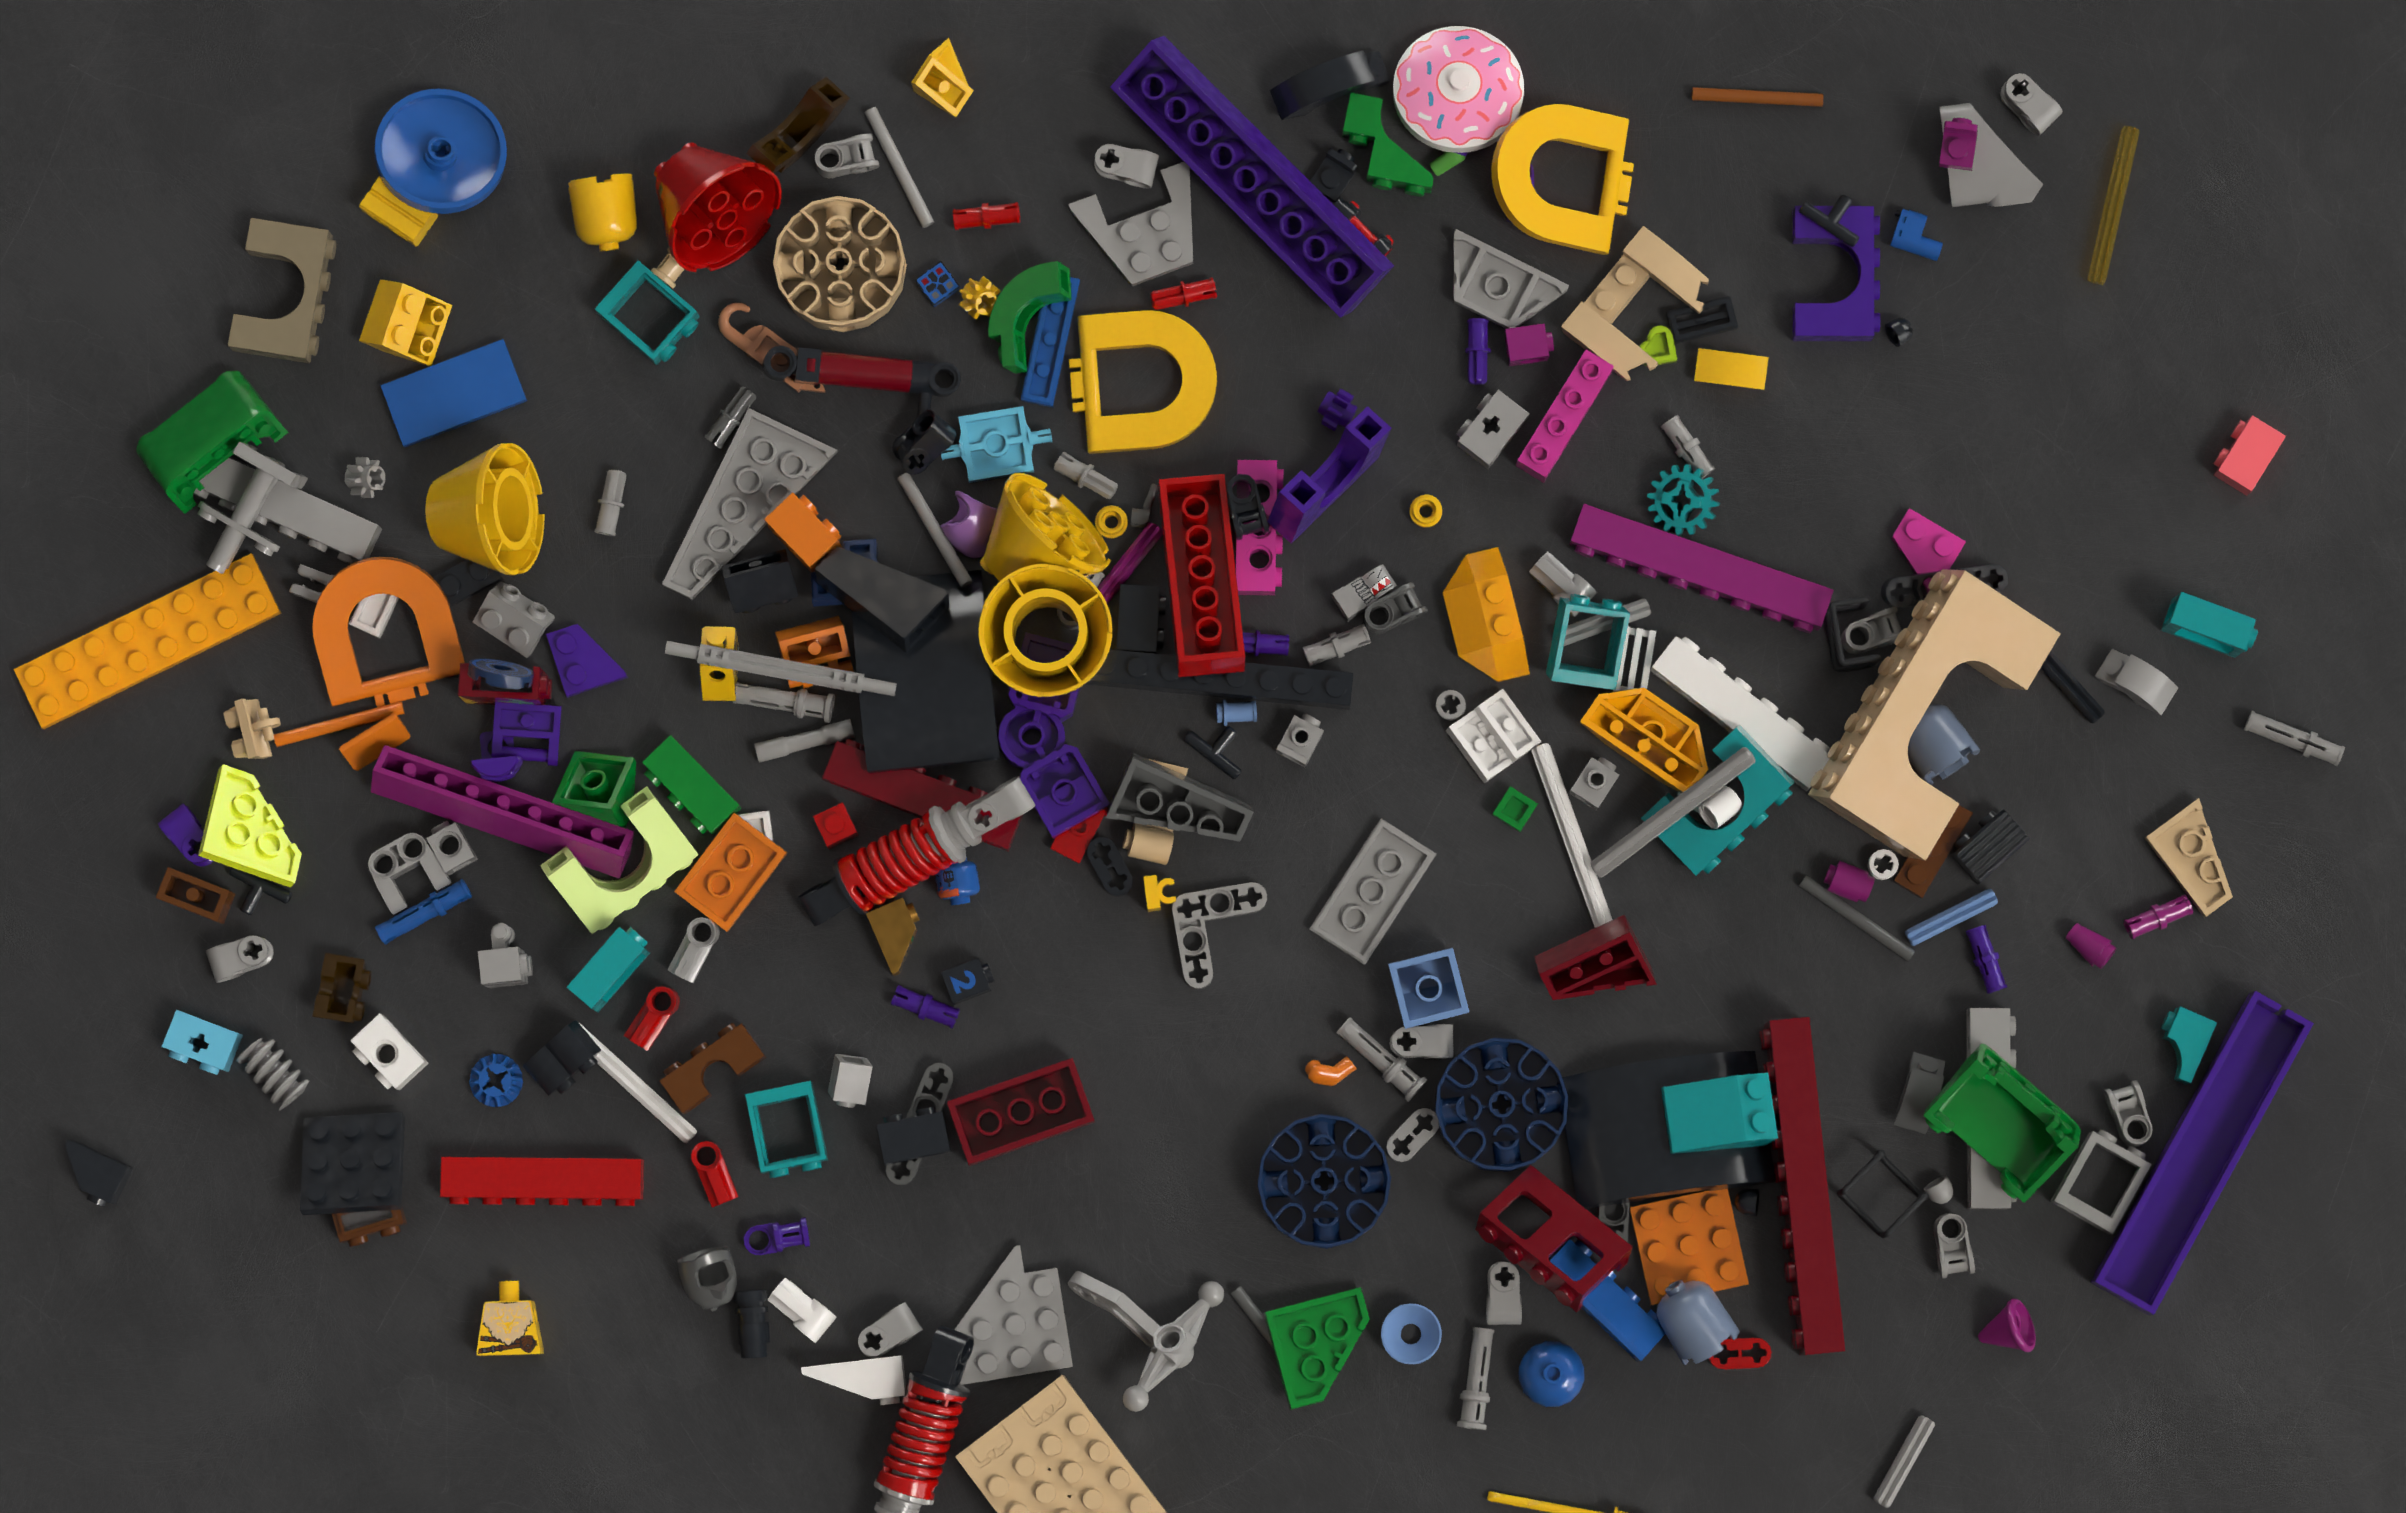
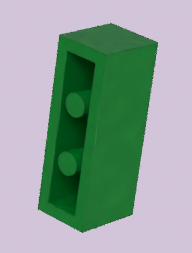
M671 735L642 762L648 768L643 774L656 787L662 783L671 792L667 798L680 811L686 807L694 815L689 821L702 834L708 830L714 836L726 824L733 813H738L742 809Z

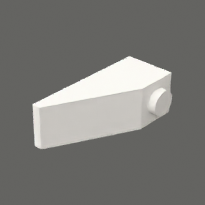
M903 1356L801 1367L803 1375L872 1400L880 1399V1405L900 1403V1396H907Z

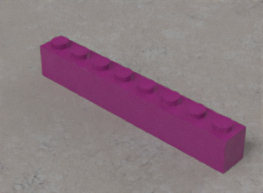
M1583 504L1569 544L1575 547L1574 552L1582 556L1593 558L1594 554L1607 558L1605 562L1614 567L1624 569L1626 564L1637 568V574L1643 577L1655 579L1658 575L1669 579L1668 584L1675 588L1687 590L1689 586L1700 590L1699 595L1704 598L1718 601V598L1721 597L1730 600V606L1749 612L1750 608L1762 611V617L1774 622H1780L1781 618L1794 622L1793 628L1806 633H1812L1813 629L1819 631L1822 627L1834 591L1828 587L1587 504Z
M384 745L372 772L371 793L553 856L567 846L582 866L619 879L631 854L634 831Z

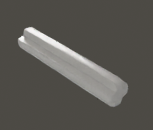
M1640 599L1622 606L1630 612L1629 623L1647 617L1651 613L1646 599ZM1595 615L1568 625L1564 646L1611 630L1614 617Z
M1925 1416L1917 1418L1878 1488L1874 1501L1886 1508L1891 1506L1935 1427V1423Z

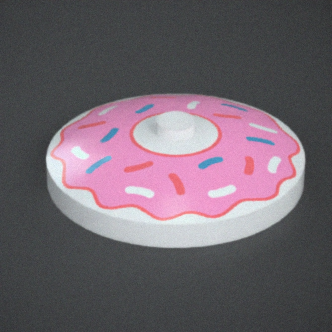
M1466 26L1444 27L1433 30L1418 38L1407 48L1399 60L1393 81L1394 105L1406 129L1424 144L1446 152H1472L1497 142L1505 129L1518 118L1524 96L1522 71L1511 50L1493 35Z

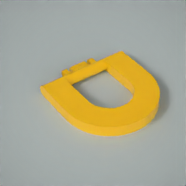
M1565 104L1538 107L1515 119L1505 129L1496 145L1491 168L1495 196L1507 218L1522 232L1537 240L1608 255L1615 214L1620 216L1627 214V207L1618 205V202L1627 203L1629 200L1632 177L1623 175L1622 172L1631 173L1634 167L1633 163L1623 161L1629 119ZM1547 141H1560L1608 153L1598 216L1551 205L1537 194L1530 179V163L1535 151Z
M1152 310L1092 314L1077 317L1080 358L1069 359L1070 369L1081 368L1079 372H1070L1072 399H1083V402L1072 403L1073 412L1075 413L1085 411L1087 449L1089 454L1167 447L1187 438L1202 424L1214 402L1217 372L1209 346L1194 327L1179 317ZM1153 347L1167 352L1175 359L1182 373V386L1178 396L1169 406L1151 413L1101 416L1096 351Z

